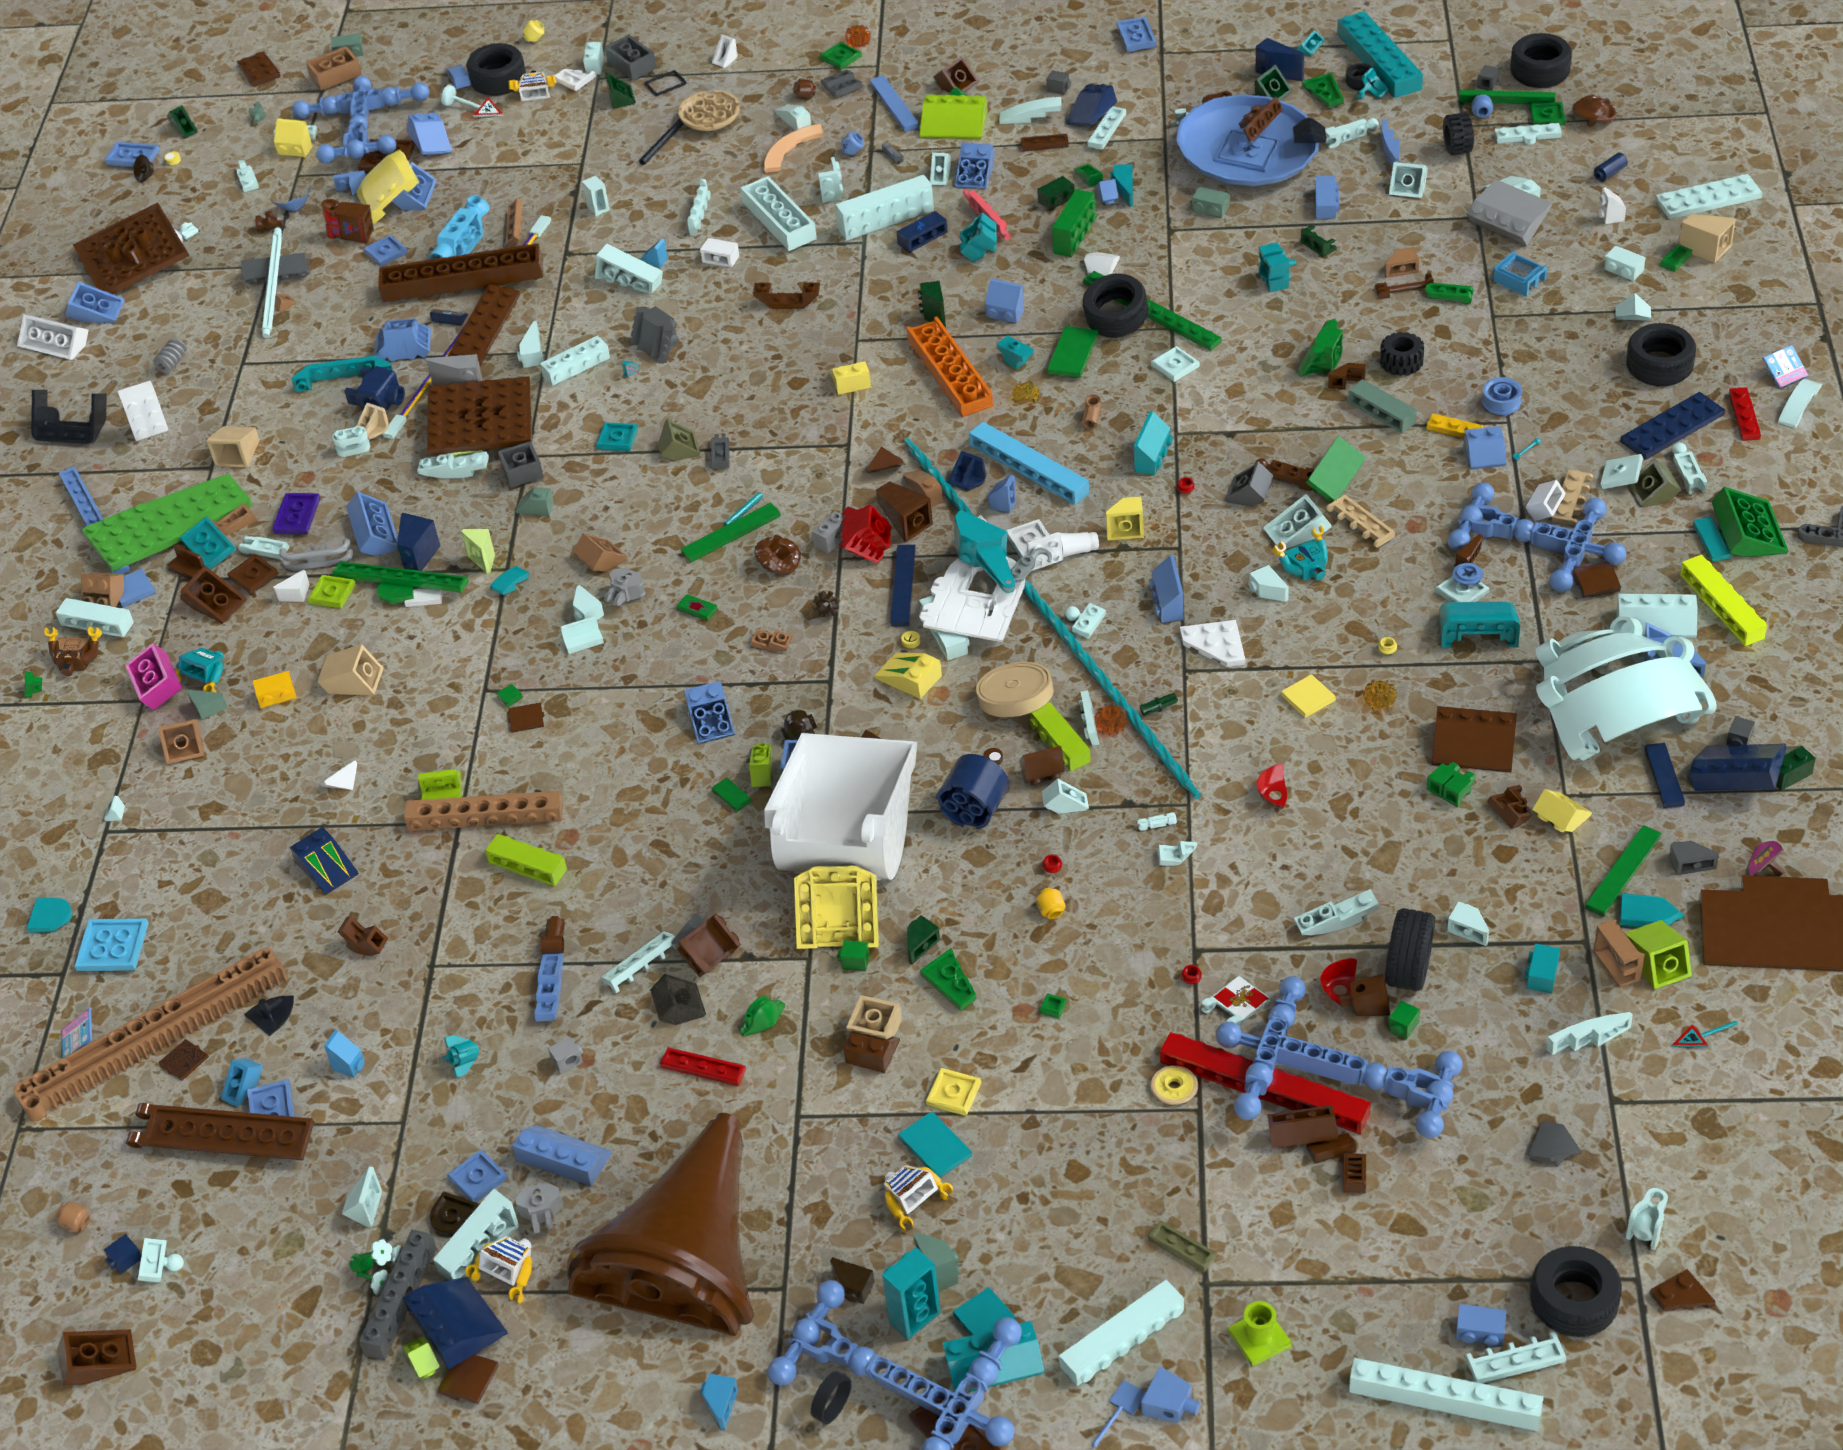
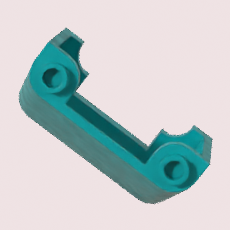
M1447 602L1439 608L1441 648H1451V643L1454 640L1461 641L1462 634H1499L1500 641L1507 640L1509 647L1519 646L1520 620L1516 607L1511 602Z

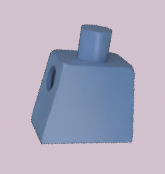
M1159 1366L1141 1402L1142 1414L1177 1423L1181 1420L1184 1411L1196 1416L1201 1402L1191 1399L1192 1386L1190 1383Z

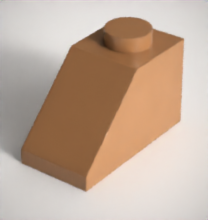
M1414 247L1397 250L1386 262V278L1419 272V257Z

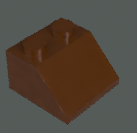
M963 56L933 76L940 88L948 93L954 87L959 88L964 93L979 82Z
M1061 746L1025 754L1019 760L1024 783L1030 782V785L1042 783L1041 780L1049 778V781L1061 778L1060 775L1065 772Z
M851 1031L844 1046L845 1061L848 1064L885 1073L900 1042V1038L892 1036L884 1039Z

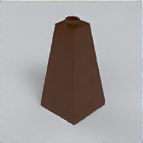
M890 481L876 490L879 506L905 542H908L933 525L931 500L928 496Z

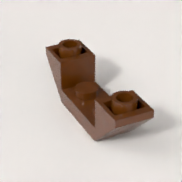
M760 282L754 284L753 296L771 309H804L819 296L820 283H804L802 293H773L771 283Z

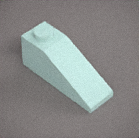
M788 104L775 110V113L794 131L811 126L810 113L802 106Z
M533 321L519 344L520 351L517 352L519 362L522 361L523 368L538 366L543 362L537 321Z

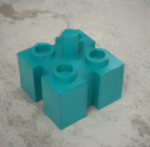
M984 213L978 215L971 225L968 224L960 231V240L962 241L960 252L974 263L985 255V250L995 252L997 249L996 222Z
M1278 242L1259 246L1258 257L1260 262H1258V273L1262 280H1265V285L1269 292L1289 288V281H1291L1289 268L1297 265L1296 259L1290 260L1287 258L1284 249L1280 247Z

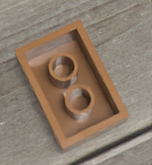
M347 46L306 62L310 78L321 91L362 75L358 59Z

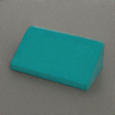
M1313 30L1297 50L1304 53L1305 56L1311 57L1326 39Z

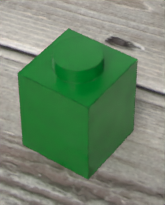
M844 940L842 948L838 950V961H841L842 969L867 970L870 956L868 942Z
M1401 1000L1389 1017L1388 1031L1396 1036L1408 1039L1419 1023L1420 1009Z

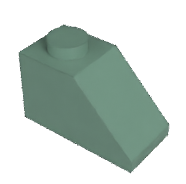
M538 487L531 489L520 499L515 510L516 513L550 516L554 506L551 489Z

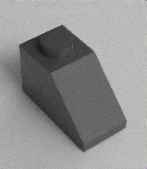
M1685 841L1671 844L1669 859L1676 875L1717 869L1719 854L1696 842Z

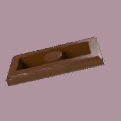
M1349 1133L1338 1135V1139H1333L1329 1142L1319 1141L1308 1144L1307 1148L1316 1164L1343 1156L1344 1153L1356 1152V1142Z

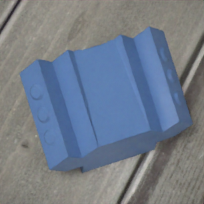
M416 318L387 321L376 335L375 356L383 360L388 358L392 362L407 358L414 360L417 355L425 359L430 352L431 329L425 324H417Z

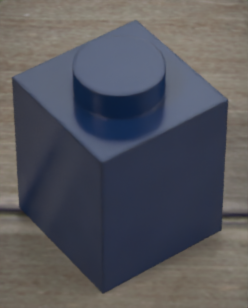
M126 1234L103 1249L107 1256L104 1259L111 1270L115 1268L120 1274L138 1263L142 1257L137 1246Z

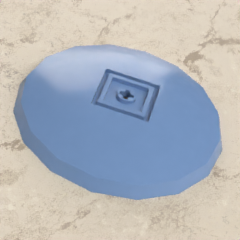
M1243 94L1214 98L1193 108L1179 123L1176 138L1187 163L1204 176L1227 184L1246 186L1278 183L1302 172L1318 152L1319 143H1294L1293 127L1309 116L1294 105L1280 100L1283 111L1253 142H1248L1243 129L1240 128L1238 123L1245 114L1251 111L1253 106L1267 105L1273 98Z

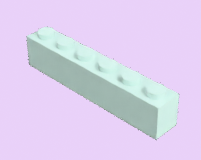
M1167 1280L1163 1281L1060 1354V1368L1076 1386L1083 1382H1088L1095 1373L1101 1369L1108 1368L1116 1358L1126 1355L1134 1345L1144 1342L1148 1335L1154 1331L1161 1330L1165 1323L1172 1318L1179 1317L1184 1310V1297Z

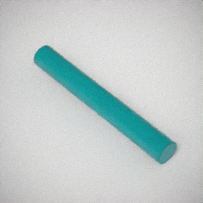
M758 492L723 523L724 526L743 516L763 498L762 493Z

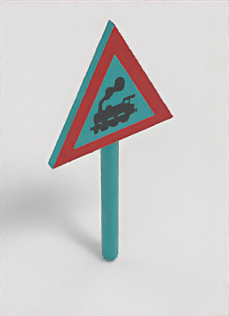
M1733 1021L1701 1034L1692 1024L1671 1047H1709L1703 1037L1735 1026L1738 1022Z

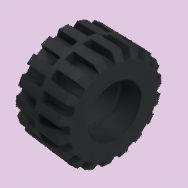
M1466 112L1446 115L1444 118L1443 138L1445 147L1450 155L1472 152L1474 129L1471 118Z
M1409 332L1391 333V335H1387L1382 340L1380 364L1386 372L1402 376L1410 375V373L1414 374L1421 369L1424 361V342L1420 337H1416L1415 334H1409Z

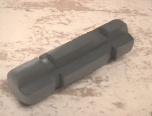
M889 143L882 144V150L899 164L904 161L903 155Z

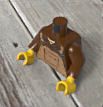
M90 626L87 632L92 638H58L57 641H55V638L58 635V631L53 627V633L49 634V629L45 628L44 632L50 639L48 642L49 654L63 675L71 676L73 671H84L88 664L97 658L99 646L97 638L102 635V631L96 627L95 633L93 627Z

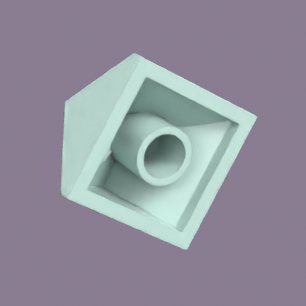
M369 1166L350 1191L342 1212L343 1215L368 1228H372L382 1194V1189L373 1167Z

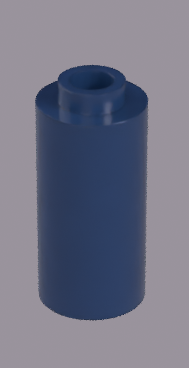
M1620 152L1616 153L1594 169L1595 178L1604 182L1628 165L1626 156Z

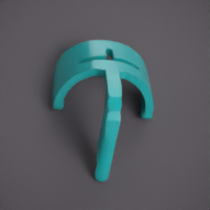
M1373 67L1361 76L1364 87L1355 95L1356 100L1363 99L1365 96L1364 92L1367 90L1377 98L1382 97L1387 92L1388 87L1380 80ZM1375 80V82L1372 83V85H1373L1377 90H1375V89L1371 86V84L1369 83V81L1372 82V81Z

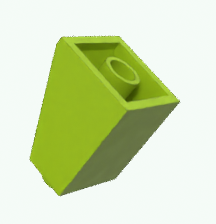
M1662 920L1625 933L1637 951L1645 954L1642 974L1654 990L1692 976L1687 939Z

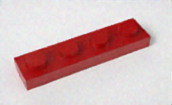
M1748 387L1729 388V397L1742 441L1760 440L1761 432Z

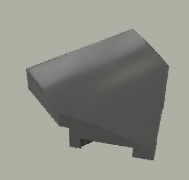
M1542 1121L1529 1152V1157L1531 1161H1554L1556 1166H1559L1565 1158L1573 1154L1577 1156L1582 1152L1563 1124Z

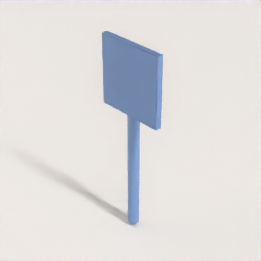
M1125 1380L1122 1382L1109 1400L1110 1403L1118 1408L1092 1443L1093 1447L1098 1445L1122 1410L1134 1415L1141 1405L1146 1394L1145 1391Z

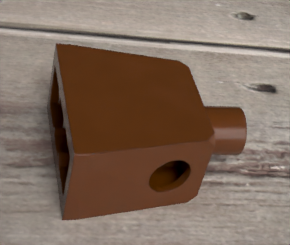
M1383 974L1352 981L1350 983L1351 993L1340 995L1341 1007L1354 1006L1356 1016L1391 1015Z

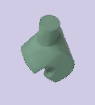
M256 102L254 104L255 108H249V114L254 118L253 122L258 124L260 120L266 117L261 103Z

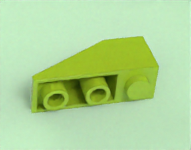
M758 743L752 747L749 764L752 787L771 786L772 744Z

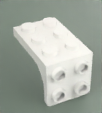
M1039 519L1006 530L1008 531L1007 537L1020 558L1029 555L1038 548H1044L1051 552V562H1047L1048 557L1046 555H1038L1033 570L1063 560L1061 534L1057 532L1049 535Z

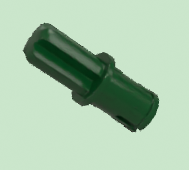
M1175 693L1161 698L1155 697L1154 700L1139 705L1140 711L1143 716L1156 711L1161 712L1162 708L1177 703L1178 698Z

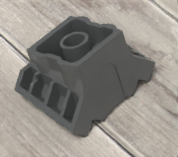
M646 306L636 307L630 345H638L637 350L648 354L650 359L658 358V363H667L669 351L677 346L679 341L674 318L656 306L651 309Z

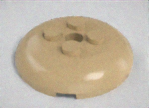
M714 90V93H705V91L689 96L681 103L679 117L686 126L694 130L714 131L728 126L737 118L740 104L738 99L728 92Z

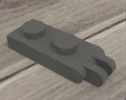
M722 433V438L715 434V439H711L712 469L730 468L729 437H726L725 433Z

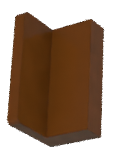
M177 544L173 547L176 557L167 564L170 571L189 580L205 567L200 555Z

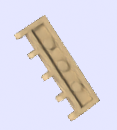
M1568 470L1562 487L1566 494L1555 511L1551 522L1576 526L1578 520L1572 517L1573 515H1581L1582 510L1576 508L1577 503H1585L1586 498L1580 496L1581 491H1589L1590 486L1584 484L1585 480H1593L1594 476L1591 473Z
M1343 495L1326 507V510L1329 512L1335 510L1339 513L1337 516L1339 520L1347 519L1351 522V529L1359 528L1363 531V538L1368 539L1371 537L1375 540L1374 546L1377 548L1395 537L1394 530L1346 495Z

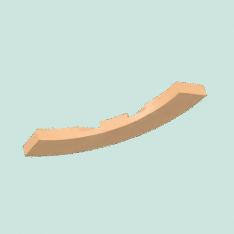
M821 124L798 129L776 142L766 156L765 173L781 171L783 156L795 148L796 144L822 138Z

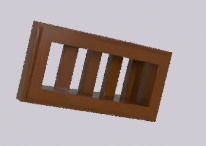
M1478 534L1456 553L1455 566L1462 563H1473L1482 548L1483 535Z
M1344 1153V1193H1366V1154ZM1348 1160H1360L1361 1162H1348ZM1348 1166H1361V1168H1349ZM1348 1172H1360L1361 1174H1349ZM1348 1178H1359L1361 1180H1349Z

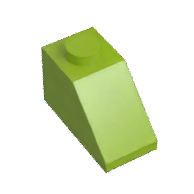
M422 1336L402 1346L406 1357L419 1378L422 1376L427 1378L436 1373L435 1369L440 1366L429 1343Z

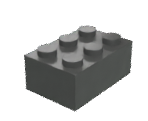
M630 35L605 46L607 62L631 80L638 79L640 76L650 73L657 68L654 52Z

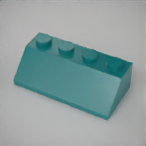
M1032 1320L1019 1323L1022 1329L1020 1341L1014 1346L1006 1347L999 1359L1002 1369L998 1370L997 1380L992 1385H988V1388L1045 1374ZM993 1330L942 1342L944 1357L954 1392L961 1381L966 1378V1374L969 1373L971 1363L980 1357L979 1351L988 1352L995 1340ZM976 1388L970 1389L968 1393L976 1391Z

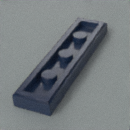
M1666 744L1645 745V752L1664 808L1684 806L1685 800Z

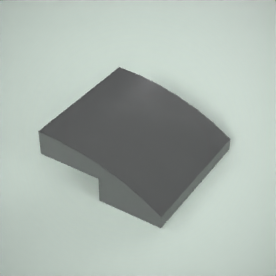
M847 69L820 80L824 88L836 98L863 87L862 82L854 78L853 72Z

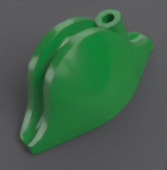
M768 996L757 998L744 1015L740 1034L745 1037L771 1028L782 1014L786 1006L785 1003L781 1000H771Z

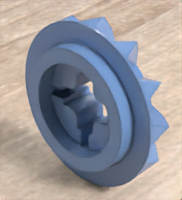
M1462 563L1454 568L1452 576L1459 585L1466 584L1468 586L1471 584L1475 586L1476 583L1481 582L1483 571L1475 564Z

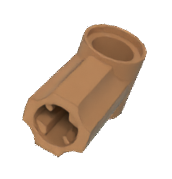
M1095 394L1088 395L1085 399L1086 405L1082 426L1087 430H1093L1097 427L1099 415H1101V398Z

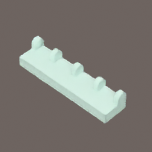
M663 931L601 977L604 984L609 985L614 993H618L620 990L617 985L625 979L629 983L633 982L632 974L640 968L648 971L650 969L648 963L657 956L663 960L666 957L664 954L666 949L671 946L676 949L675 945L671 943L675 936Z

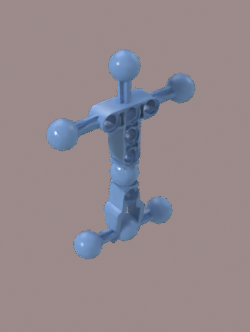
M1486 482L1478 483L1473 487L1471 492L1473 502L1471 505H1466L1460 512V521H1458L1460 528L1452 531L1447 539L1448 546L1455 552H1458L1471 541L1469 535L1471 531L1475 534H1481L1485 538L1494 536L1513 540L1515 537L1520 542L1530 541L1531 545L1534 544L1539 548L1563 553L1564 562L1561 569L1554 571L1549 578L1551 588L1558 593L1566 592L1572 587L1573 576L1571 572L1573 568L1580 566L1586 552L1603 556V559L1611 565L1622 564L1627 556L1625 547L1618 542H1612L1606 546L1591 543L1595 521L1602 519L1607 512L1606 504L1600 498H1590L1585 502L1583 506L1585 518L1576 524L1574 530L1536 522L1534 525L1528 519L1518 521L1519 517L1499 511L1498 507L1487 506L1493 500L1495 493L1493 487Z

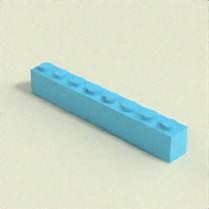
M982 422L969 432L971 447L1074 505L1089 494V480L1076 474L1058 462L1049 459L1031 447L995 429L993 426Z

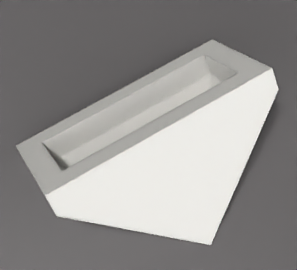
M353 761L320 783L321 787L353 790L357 762Z

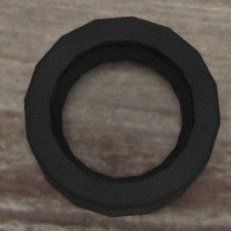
M1364 63L1349 66L1346 70L1347 86L1354 90H1361L1364 87V83L1361 78L1355 76L1364 75L1372 66Z

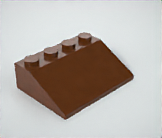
M1437 706L1432 765L1440 766L1442 763L1448 765L1454 762L1460 768L1512 772L1517 713Z

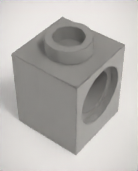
M571 1037L548 1048L551 1060L560 1074L583 1063L581 1057L583 1050L578 1042L574 1043Z

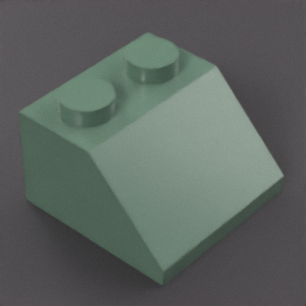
M918 1232L913 1234L915 1247L935 1263L938 1292L959 1284L958 1274H960V1269L957 1264L959 1258L955 1249H950L947 1241Z

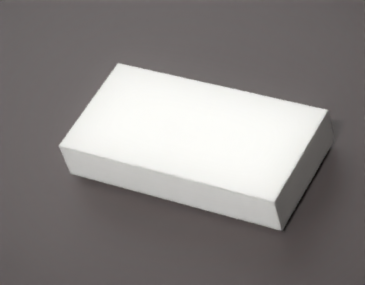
M413 589L414 599L405 600L406 607L442 604L443 590Z

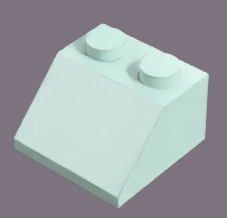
M1394 162L1389 195L1422 198L1427 178V166Z

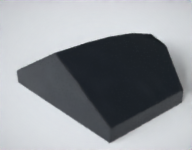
M1305 118L1293 127L1294 143H1326L1327 141L1325 127L1313 118Z

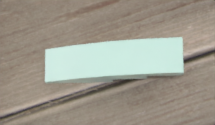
M1061 97L1044 98L1013 106L1000 112V124L1031 123V118L1046 117V112L1061 111Z
M1630 1012L1606 1015L1567 1027L1548 1037L1547 1051L1554 1055L1568 1046L1576 1051L1590 1042L1599 1047L1630 1029L1633 1015Z

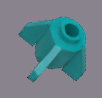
M455 1035L444 1037L446 1047H450V1049L447 1050L445 1056L441 1057L442 1061L448 1060L452 1066L456 1065V1067H453L455 1078L465 1075L478 1058V1045L469 1039Z

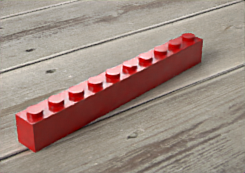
M1173 1032L1169 1033L1160 1049L1161 1064L1185 1067L1195 1076L1246 1093L1244 1089L1245 1075L1247 1069L1253 1064L1252 1060ZM1274 1068L1272 1083L1266 1089L1265 1095L1259 1094L1258 1096L1259 1099L1290 1110L1333 1105L1336 1126L1360 1135L1370 1117L1371 1102L1346 1094L1341 1090L1326 1087L1321 1083L1306 1080L1301 1076L1286 1073L1281 1069Z

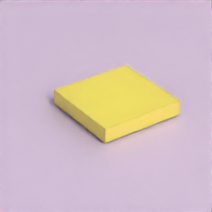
M1312 674L1281 691V696L1305 718L1336 701V696Z
M941 1068L926 1099V1105L967 1116L981 1085V1078Z

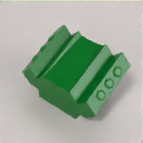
M1336 319L1326 321L1297 370L1300 377L1313 373L1329 374V372L1335 370L1343 352V330L1337 329L1339 324Z

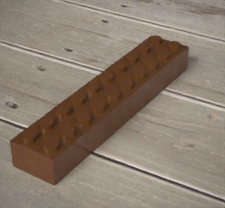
M539 243L380 267L378 288L384 303L462 290H473L475 288L487 287L488 284L505 285L514 282L537 280L543 278V257Z

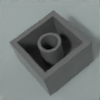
M531 441L498 451L501 467L511 488L544 478L541 462Z

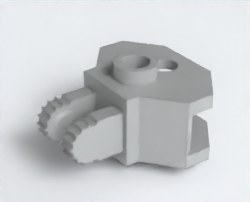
M627 568L613 569L610 572L611 588L605 595L604 600L606 602H611L614 599V605L620 606L624 601L629 602V600L640 599L645 595L640 573Z
M549 1183L525 1187L515 1197L520 1217L532 1221L535 1234L540 1233L539 1223L542 1222L546 1223L548 1231L553 1230L552 1220H554V1215L563 1207L559 1188Z

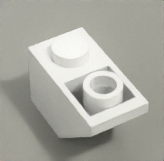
M1606 187L1603 188L1602 195H1600L1601 207L1598 210L1599 217L1602 218L1605 224L1625 221L1626 207L1621 198Z

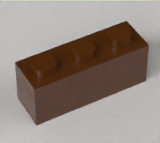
M1333 1105L1267 1114L1272 1148H1286L1290 1145H1307L1312 1142H1329L1333 1139H1338Z

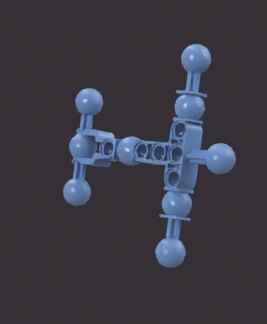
M358 76L352 83L355 92L337 95V97L327 96L324 99L320 97V102L308 104L305 101L299 100L293 104L291 109L294 117L300 120L308 118L310 113L322 112L323 116H325V113L328 115H335L338 112L340 114L351 113L349 130L344 134L343 138L344 147L333 148L329 144L320 145L316 150V157L321 163H331L335 157L339 156L360 159L364 154L372 151L391 154L396 149V141L392 136L383 135L380 136L378 141L369 142L366 131L368 128L369 110L378 109L385 105L394 106L397 103L401 105V100L413 98L420 102L425 101L430 94L428 86L418 82L411 89L399 90V86H396V89L394 87H387L382 91V88L371 89L372 84L369 78Z

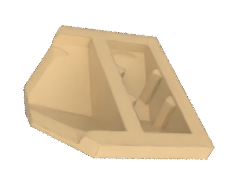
M366 403L356 426L366 429L368 439L371 440L385 433L388 429L389 423L385 409Z

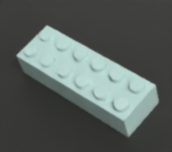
M925 175L836 204L838 229L846 241L934 211L932 184Z
M769 176L741 187L743 204L788 251L817 239L815 223Z

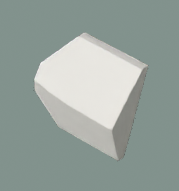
M1101 252L1087 254L1084 262L1088 275L1093 271L1104 276L1112 274L1120 256Z

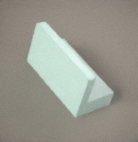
M595 616L560 627L563 641L569 654L604 643Z

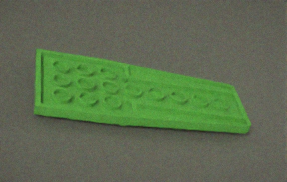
M225 474L150 502L138 504L133 508L82 528V532L113 572L180 542L179 537L206 516L217 523L243 503L248 508L252 506L251 499L231 475Z

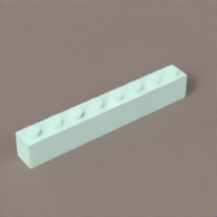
M1354 1358L1349 1392L1533 1431H1538L1544 1397Z

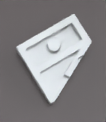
M563 69L555 75V80L577 91L596 77V73L591 71L589 74H584L582 70Z

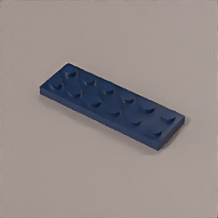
M1699 391L1622 435L1620 442L1637 455L1641 454L1643 459L1647 460L1725 414V409Z

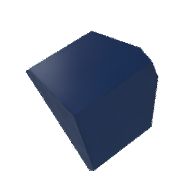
M961 451L947 483L967 491L982 485L987 476L983 459Z

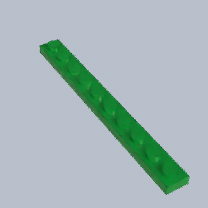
M1093 271L1083 279V284L1089 287L1095 280L1104 275ZM1147 298L1149 305L1147 318L1209 351L1222 343V337ZM1127 299L1115 300L1126 307L1132 302Z

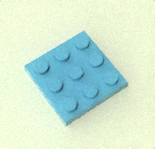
M147 918L89 919L75 963L76 970H136L149 924Z

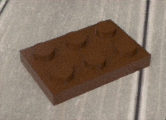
M264 51L237 61L238 67L253 87L281 77L280 72Z

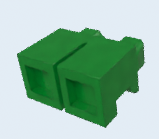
M1454 762L1448 765L1442 763L1427 776V790L1440 798L1443 797L1445 801L1458 807L1462 803L1463 797L1471 793V786L1475 782V774L1470 771L1461 774L1459 765Z

